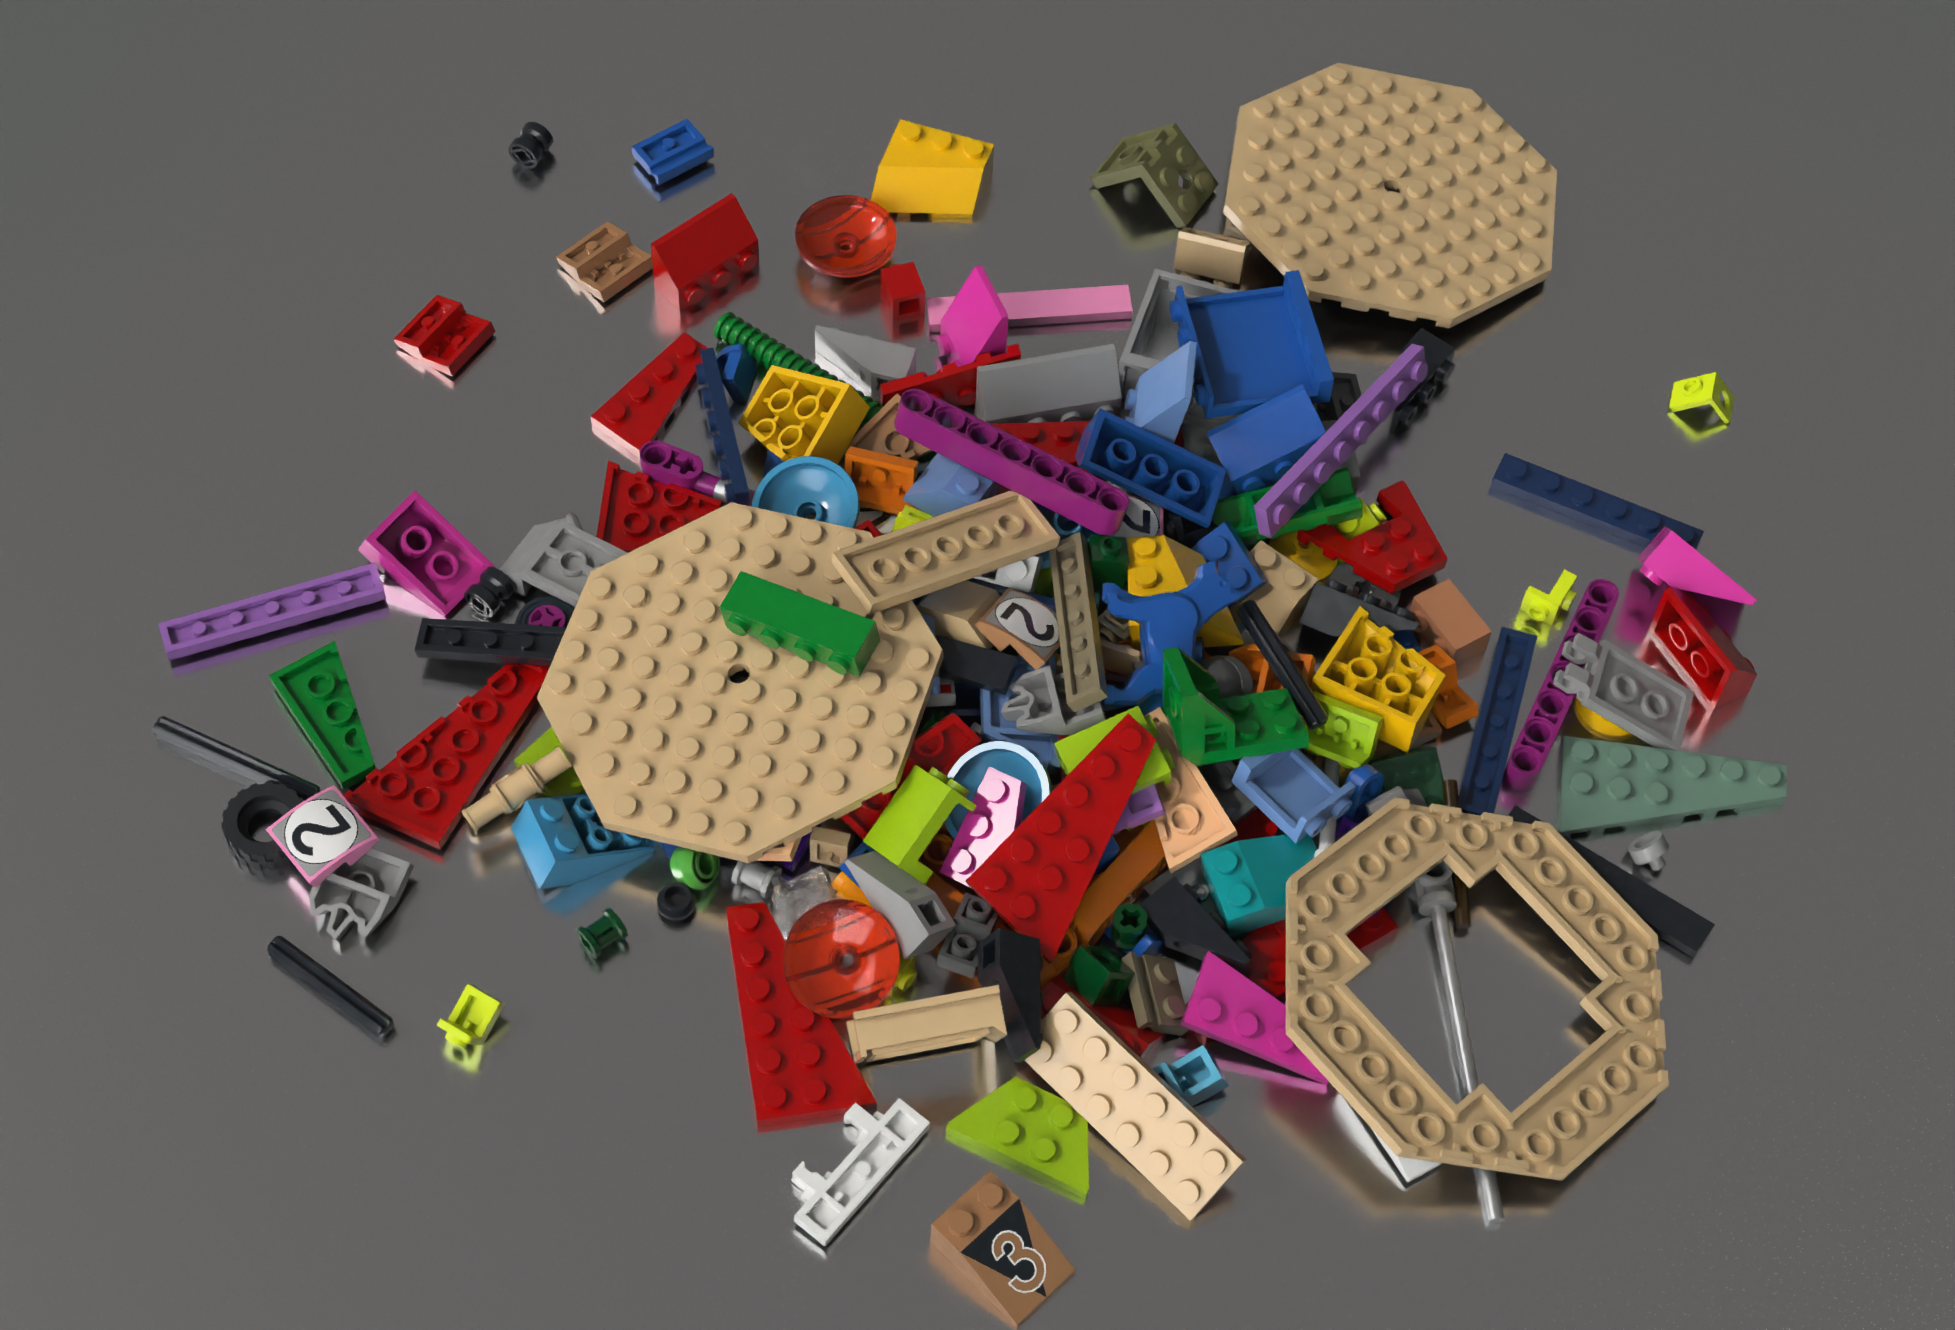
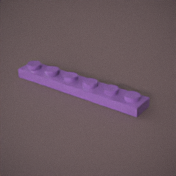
M371 563L158 623L165 651L170 661L385 600L386 595L376 563Z

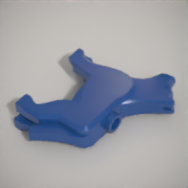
M1211 561L1198 566L1194 580L1187 587L1175 592L1142 597L1122 590L1115 583L1103 584L1102 601L1108 604V612L1116 618L1139 623L1144 663L1143 666L1130 674L1120 689L1115 686L1106 685L1108 697L1101 700L1104 711L1132 706V708L1139 706L1143 716L1162 706L1163 649L1179 647L1200 664L1202 645L1200 642H1196V634L1213 615L1240 599V594L1231 593L1230 583L1219 575L1218 561Z

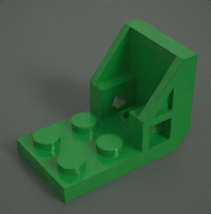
M1179 647L1163 649L1162 709L1182 757L1199 766L1309 747V734L1287 688L1219 699V686L1211 673Z

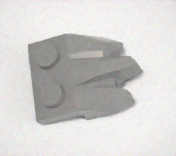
M1050 665L1025 673L1011 684L1009 688L1019 696L1005 702L1001 710V714L1006 721H1017L1016 727L1018 730L1034 733L1073 735L1106 720L1102 701L1074 713L1067 705L1063 673L1054 675Z
M371 848L352 866L344 862L316 888L312 886L308 895L311 915L318 916L332 912L326 931L335 940L339 941L355 922L358 923V933L367 938L399 902L414 866L410 862Z

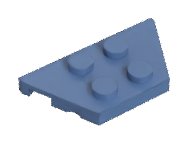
M1055 652L1047 660V662L1040 667L1042 668L1050 665L1054 675H1056ZM1021 655L1016 656L1019 664L1010 685L1023 674L1035 670ZM980 688L982 741L986 743L1004 741L1020 745L1033 753L1042 762L1048 773L1058 775L1060 763L1056 757L1054 743L1058 741V734L1018 730L1016 727L1017 721H1006L1001 714V710L1005 702L1019 695L1010 688H1008L1006 695Z

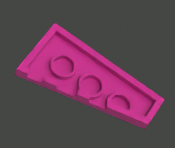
M1208 951L1201 964L1180 1026L1328 1085L1330 1082L1286 1035V1005Z

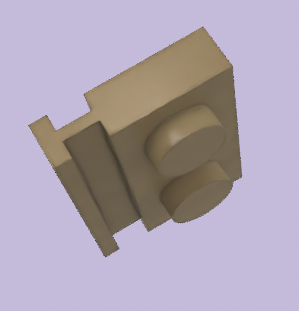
M1129 952L1121 958V961L1135 972L1128 990L1138 1029L1143 1030L1145 1027H1149L1154 1032L1182 1036L1190 1029L1180 1026L1186 1006L1174 959L1147 954L1139 957L1136 956L1135 952Z

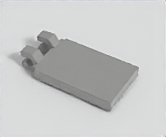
M1578 633L1575 635L1573 642L1568 640L1564 643L1561 655L1573 663L1566 665L1565 672L1562 670L1556 672L1553 685L1567 694H1577L1576 698L1580 700L1581 705L1653 747L1680 750L1694 691L1605 639L1597 643ZM1575 664H1585V668L1582 669Z

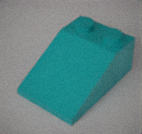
M1287 835L1240 840L1201 853L1202 875L1209 888L1219 917L1227 928L1225 930L1226 934L1230 938L1286 919V882L1293 873L1314 858V853L1317 849L1312 837L1307 835L1296 844Z

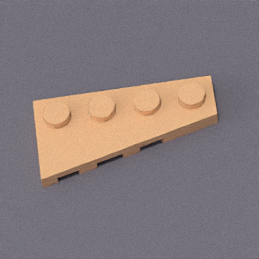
M1159 707L1147 715L1152 717L1158 730L1159 736L1155 737L1160 750L1167 748L1173 759L1175 769L1171 770V784L1164 786L1162 781L1156 784L1166 815L1156 818L1155 822L1168 867L1172 874L1201 857V853L1217 848L1238 834L1197 766L1182 757L1167 718Z

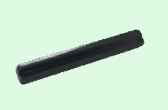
M1248 600L1239 605L1236 611L1238 617L1283 688L1288 689L1296 708L1308 727L1314 730L1323 726L1328 720L1327 713L1256 602Z
M276 936L268 944L266 949L270 957L377 1037L383 1038L392 1030L394 1026L392 1017L283 936Z

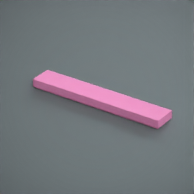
M1128 285L997 293L1009 316L1008 327L1131 319L1133 314ZM956 296L926 298L930 332H940L941 319Z

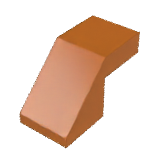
M1437 644L1419 651L1418 653L1446 675L1431 709L1434 717L1446 729H1449L1479 716L1478 704L1458 686L1456 661Z

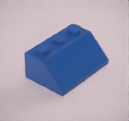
M1301 384L1206 433L1223 467L1227 469L1226 473L1238 494L1266 488L1278 482L1327 430L1304 385Z

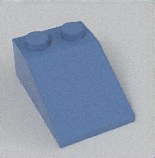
M1189 341L1139 376L1135 390L1129 389L1127 393L1125 409L1130 410V417H1125L1126 421L1174 444L1191 401L1197 342Z

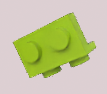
M1316 691L1313 692L1327 713L1328 720L1323 726L1314 730L1308 727L1305 720L1303 721L1309 734V747L1303 748V750L1311 755H1322L1335 760L1340 766L1348 769H1355L1366 765L1375 755L1384 717Z

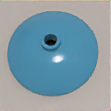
M803 456L787 460L767 473L755 491L751 507L806 518L810 513H816L814 520L855 528L859 517L860 502L857 489L843 468L824 458Z
M1004 741L988 742L974 747L953 765L947 775L948 778L953 779L970 791L966 798L971 802L988 767L1026 783L1021 823L1052 792L1050 778L1042 762L1024 747ZM959 803L956 804L944 822L954 839L968 812V809Z

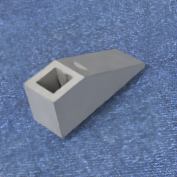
M818 325L815 327V351L871 394L880 395V384L915 373L916 348L908 347L901 343L874 339L867 335L861 336L844 332L837 328H827Z
M872 851L845 861V864L874 911L880 913L892 927L896 935L894 938H892L889 929L885 928L894 943L898 942L899 950L904 959L933 950L956 926L936 892L878 852Z

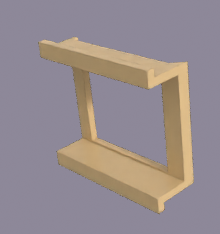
M999 985L853 1012V1020L846 1021L854 1063L860 1064L864 1059H866V1062L966 1044L980 1041L984 1037L993 1043L998 1042L1007 1036L999 995Z

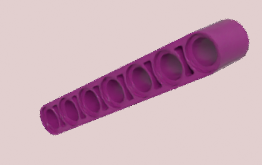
M909 389L902 393L894 426L903 436L1098 534L1110 536L1120 530L1129 505V498L1121 489L923 390Z
M1596 579L1587 586L1512 749L1504 770L1503 779L1507 787L1515 792H1528L1536 785L1576 694H1567L1553 685L1556 672L1559 670L1565 672L1566 665L1573 663L1561 655L1564 643L1568 640L1573 642L1575 635L1578 633L1600 643L1619 598V591L1616 585L1609 580ZM1575 664L1582 669L1585 668V664ZM1531 738L1538 739L1541 742H1536ZM1518 767H1523V768L1527 769L1528 771L1521 770V769L1518 768Z

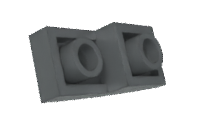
M965 893L953 918L956 926L948 933L936 962L937 966L972 979L978 969L979 942L993 933L999 918V914L982 898Z

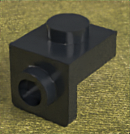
M1168 509L1164 510V535L1190 549L1199 540L1218 527L1212 521L1208 528L1195 522L1183 525L1180 515Z

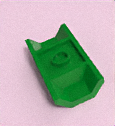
M1348 467L1337 469L1327 482L1318 488L1307 503L1303 504L1272 538L1259 534L1254 505L1273 486L1218 499L1212 516L1214 523L1218 526L1223 522H1230L1244 545L1249 546L1257 544V540L1275 539L1286 533L1298 530H1311L1322 524L1329 526L1361 518L1362 504L1360 498H1356Z

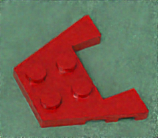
M1403 480L1380 490L1376 502L1394 519L1350 540L1342 536L1332 525L1327 526V524L1318 525L1311 530H1299L1297 534V539L1307 546L1311 542L1324 549L1322 555L1333 561L1339 558L1352 565V572L1390 594L1444 569L1448 559Z

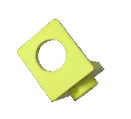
M1717 372L1674 382L1670 401V409L1673 412L1711 404L1725 424L1731 422L1734 395ZM1720 392L1724 397L1725 408L1721 404Z

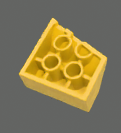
M900 119L878 166L869 205L878 208L883 213H898V217H910V213H929L932 218H973L993 172L994 144Z
M771 365L738 424L784 462L797 457L814 456L830 460L838 465L870 406L851 384Z
M1165 535L1127 537L1130 562L1128 567V593L1144 597L1179 591L1187 587L1194 580L1196 568L1205 564L1206 561L1202 554ZM1228 607L1213 615L1196 634V638L1202 636L1204 647L1244 645V640ZM1129 620L1132 648L1142 652L1139 623Z
M1359 606L1314 675L1311 690L1384 717L1378 739L1408 753L1427 720L1446 675L1413 648H1404L1393 639L1394 633L1385 626L1378 627L1368 619L1369 613Z

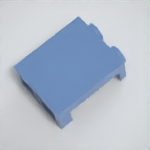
M1299 749L1243 757L1231 780L1295 844L1307 835L1310 837L1316 836L1332 816L1336 819L1342 817L1352 806L1353 802L1350 798L1356 788L1351 781L1339 788Z

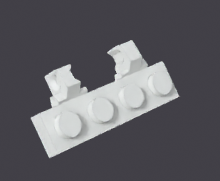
M900 1098L884 1115L876 1111L872 1116L856 1102L844 1115V1123H851L857 1129L859 1137L856 1143L858 1145L833 1173L827 1171L823 1177L817 1172L811 1173L805 1168L804 1161L792 1172L791 1181L804 1192L801 1195V1199L805 1202L794 1215V1222L823 1246H826L929 1129L930 1122Z

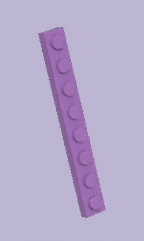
M1411 344L1254 505L1260 535L1272 538L1303 504L1307 503L1318 488L1327 482L1341 464L1346 462L1349 456L1368 439L1369 435L1387 419L1388 415L1406 399L1410 392L1428 375V365L1425 360L1423 346Z

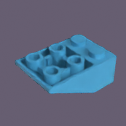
M587 793L526 800L511 826L539 889L576 884L653 853L655 850L650 839L605 829Z

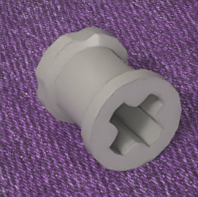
M738 861L731 881L737 885L743 883L760 891V896L768 899L779 883L782 868L776 865L771 868L759 861H754L750 864Z

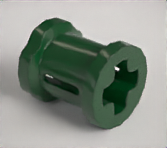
M1125 903L1115 910L1111 940L1120 950L1132 951L1141 938L1146 935L1145 929L1147 927L1148 914L1143 907L1138 904Z
M611 908L604 910L603 916L588 927L584 928L581 926L576 930L581 944L595 959L601 955L603 948L618 938L623 940L628 936L625 925Z

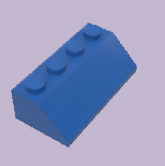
M1101 408L1085 427L1075 454L1078 467L1205 528H1208L1211 523L1227 469Z

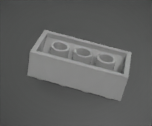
M1114 344L977 367L975 411L977 418L989 424L1091 421L1100 408L1120 417L1122 395Z

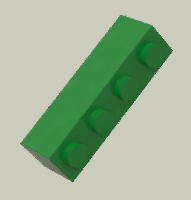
M740 571L719 607L725 625L731 632L740 636H745L746 634L753 636L774 649L782 647L792 651L802 660L809 662L816 660L824 663L831 670L839 674L850 673L860 677L880 642L877 625L874 620Z

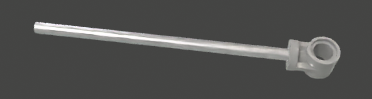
M1441 861L1431 869L1438 877H1432L1426 873L1410 887L1416 894L1419 913L1432 917L1466 1097L1479 1086L1447 918V913L1452 912L1457 906L1451 877L1453 871L1444 861ZM1479 1169L1488 1222L1492 1224L1503 1222L1505 1219L1496 1171Z

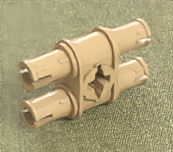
M558 746L554 751L529 766L528 763L522 764L493 783L492 787L489 788L490 793L461 812L473 830L477 831L503 812L505 814H512L524 806L526 800L534 799L542 794V791L545 790V784L568 768H572V765Z

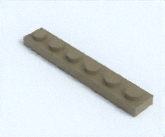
M1080 531L1059 541L1057 548L1049 550L1066 701L1074 713L1108 697L1088 541Z

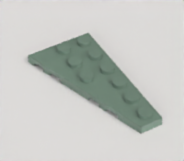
M1563 736L1561 741L1558 831L1568 837L1572 833L1589 831L1590 834L1604 832L1605 828L1617 826L1633 828L1683 820L1685 816L1701 813L1703 816L1716 815L1720 810L1733 808L1742 811L1781 805L1787 798V766L1784 764Z

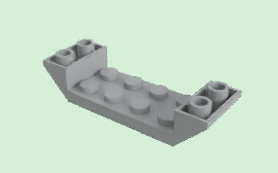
M563 520L534 525L499 570L512 580L515 585V591L523 596L528 593L532 586H535L576 607L590 571L627 554V552Z

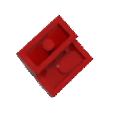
M436 295L394 338L396 345L416 359L453 377L496 331L491 321L467 314L462 303Z

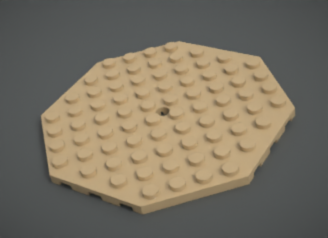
M1338 62L1240 106L1223 214L1284 277L1285 272L1299 270L1308 300L1321 303L1322 298L1339 301L1341 302V307L1365 312H1368L1369 308L1389 311L1388 316L1410 321H1416L1417 317L1436 321V326L1451 328L1548 279L1552 269L1557 169L1472 89ZM1386 189H1393V190H1395V191H1398V190H1400V191H1399V193L1394 192V191H1389V192H1388Z
M731 502L590 571L537 699L605 829L750 864L762 858L763 852L781 843L787 845L812 832V827L832 817L836 820L861 807V802L880 792L884 795L898 787L944 655L941 646L912 600L869 615L832 565L831 558L833 552L874 538L870 532ZM740 571L874 620L877 625L880 642L861 676L858 677L850 673H836L824 663L816 660L811 662L805 661L797 657L792 651L782 647L774 649L753 636L747 634L740 636L731 632L725 625L719 607ZM743 669L750 673L748 679L742 683L730 681V676H733L736 672L743 671Z

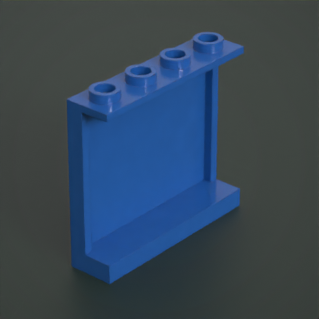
M1299 270L1285 272L1283 286L1186 299L1182 286H1177L1175 301L1170 302V315L1172 321L1178 322L1179 347L1181 348L1189 341L1197 342L1194 367V398L1197 406L1202 405L1206 419L1243 414L1301 384L1304 385L1313 404L1330 402L1334 378Z

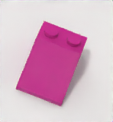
M982 265L974 267L941 319L940 335L937 336L938 348L943 356L947 355L950 363L955 362L957 367L976 362V356L990 352L991 357L1006 353L1009 316Z
M416 490L364 540L358 549L371 563H376L377 568L385 576L444 617L464 598L465 591L472 584L480 582V575L489 566H495Z
M1665 526L1637 558L1643 564L1639 571L1657 586H1660L1664 581L1673 588L1753 605L1757 601L1750 593Z

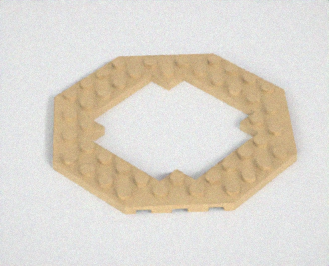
M1395 797L1293 873L1287 880L1286 1035L1396 1156L1562 1181L1669 1086L1668 1070H1664L1663 1052L1666 1050L1665 1023L1660 1016V1001L1663 999L1661 970H1657L1656 952L1659 950L1658 935L1550 823L1534 821L1532 824L1513 821L1511 816L1483 812L1481 816L1462 813V808L1433 803L1430 807L1410 804L1409 799ZM1441 861H1444L1469 888L1495 869L1602 981L1579 1004L1604 1029L1605 1033L1512 1113L1484 1083L1480 1084L1456 1105L1347 987L1349 983L1368 969L1371 962L1346 935Z

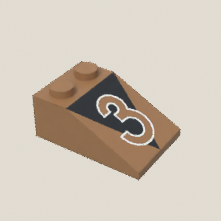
M991 1170L931 1224L930 1243L1016 1328L1076 1272L1072 1264L1021 1199Z

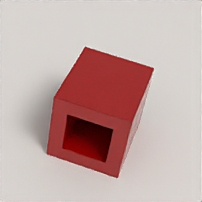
M914 262L895 264L881 269V293L892 321L925 314L926 292Z

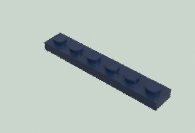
M714 348L700 349L701 364L695 365L698 385H705L704 388H701L704 409H711V411L706 412L709 432H716L717 434L712 435L715 456H722V459L718 460L721 481L728 480V484H724L726 503L732 502L750 506L749 489Z
M1507 453L1504 454L1491 482V487L1645 548L1664 526L1675 532L1694 549H1697L1704 533L1703 530Z
M1501 627L1459 791V805L1462 808V813L1480 816L1483 812L1494 814L1537 640L1535 635Z

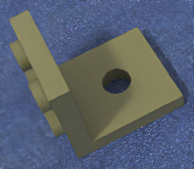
M1176 123L1123 137L1090 177L1096 189L1141 177L1177 228L1188 225L1219 185ZM1179 174L1183 180L1182 188L1178 184Z

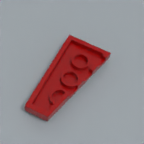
M687 333L681 334L591 415L592 425L639 458L641 447L645 443L660 437L665 429L664 424L672 413L675 414L681 405V398L696 382L695 365L701 364L700 349H707V347Z
M1019 344L1007 346L1008 352L991 357L990 352L977 355L976 362L957 367L955 362L943 365L933 375L928 376L925 372H919L880 384L881 407L885 406L897 393L902 396V393L909 389L923 390L953 406L975 404L977 367L1021 360Z
M950 713L915 737L896 789L884 795L880 792L861 802V807L845 814L840 819L864 840L915 765L926 772H929L934 767L947 776L953 765L965 753L976 747L982 739L955 713Z

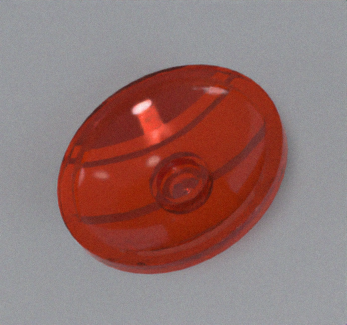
M853 195L832 196L814 203L801 215L795 229V243L802 259L810 267L823 274L841 278L863 276L882 267L892 256L897 239L895 223L890 214L879 204Z
M848 899L829 900L806 911L791 928L783 951L784 974L794 996L801 1004L814 1013L836 1019L853 1018L852 1013L855 1011L877 1007L892 990L900 967L899 944L889 922L874 908ZM850 953L854 961L852 966L845 968L842 964V959L846 954Z

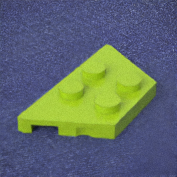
M1015 1076L948 1122L946 1126L947 1134L1086 1200L1089 1193L1088 1121L1065 1099Z

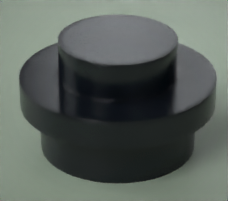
M678 882L670 883L658 894L657 907L665 918L674 921L683 920L689 917L695 910L696 897L694 892L685 884Z

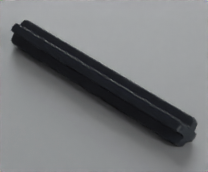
M166 716L159 717L152 730L155 737L256 783L265 784V782H272L278 785L279 783L284 784L287 788L294 789L298 793L299 798L302 797L304 801L320 792V787L312 782Z

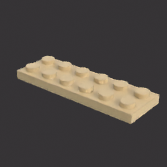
M1011 490L835 551L832 554L831 563L868 614L871 615L1057 548L1060 536L1030 499Z
M1071 991L1066 992L1041 1021V1029L1043 1030L1041 1049L1024 1061L1190 1221L1193 1220L1247 1159Z

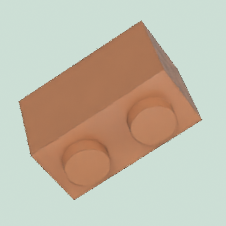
M1450 579L1413 597L1410 611L1416 613L1414 620L1421 622L1420 628L1415 630L1424 635L1430 646L1437 644L1456 661L1457 666L1486 651L1492 631Z

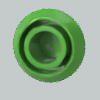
M679 846L674 850L670 859V869L674 878L695 890L708 888L716 879L720 868L719 856Z

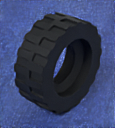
M265 782V784L259 785L256 783L250 785V788L239 791L238 795L235 798H231L227 803L228 807L223 811V822H221L225 840L233 857L236 860L239 859L242 865L246 867L251 866L254 867V870L261 871L262 869L276 870L277 867H285L291 864V860L275 840L260 842L253 839L248 833V824L256 814L268 810L285 815L304 801L302 797L299 798L298 793L294 789H289L281 783L278 785L272 782Z

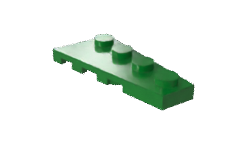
M335 640L269 675L271 684L343 790L362 781L376 769Z

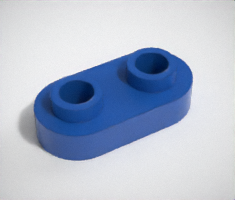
M1364 765L1357 767L1348 775L1346 784L1351 781L1356 786L1350 798L1353 803L1342 817L1336 819L1337 825H1339L1343 817L1358 824L1369 817L1365 803L1380 795L1384 783L1383 774L1373 766Z

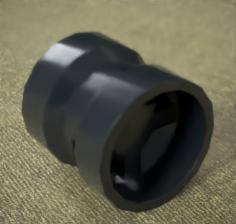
M528 122L521 129L520 137L515 138L510 144L508 152L517 164L533 169L542 158L541 153L547 152L552 146L553 137L541 124Z
M489 566L480 575V582L472 584L465 591L464 598L473 610L484 617L490 618L500 608L499 603L501 600H507L514 593L515 585L501 570Z

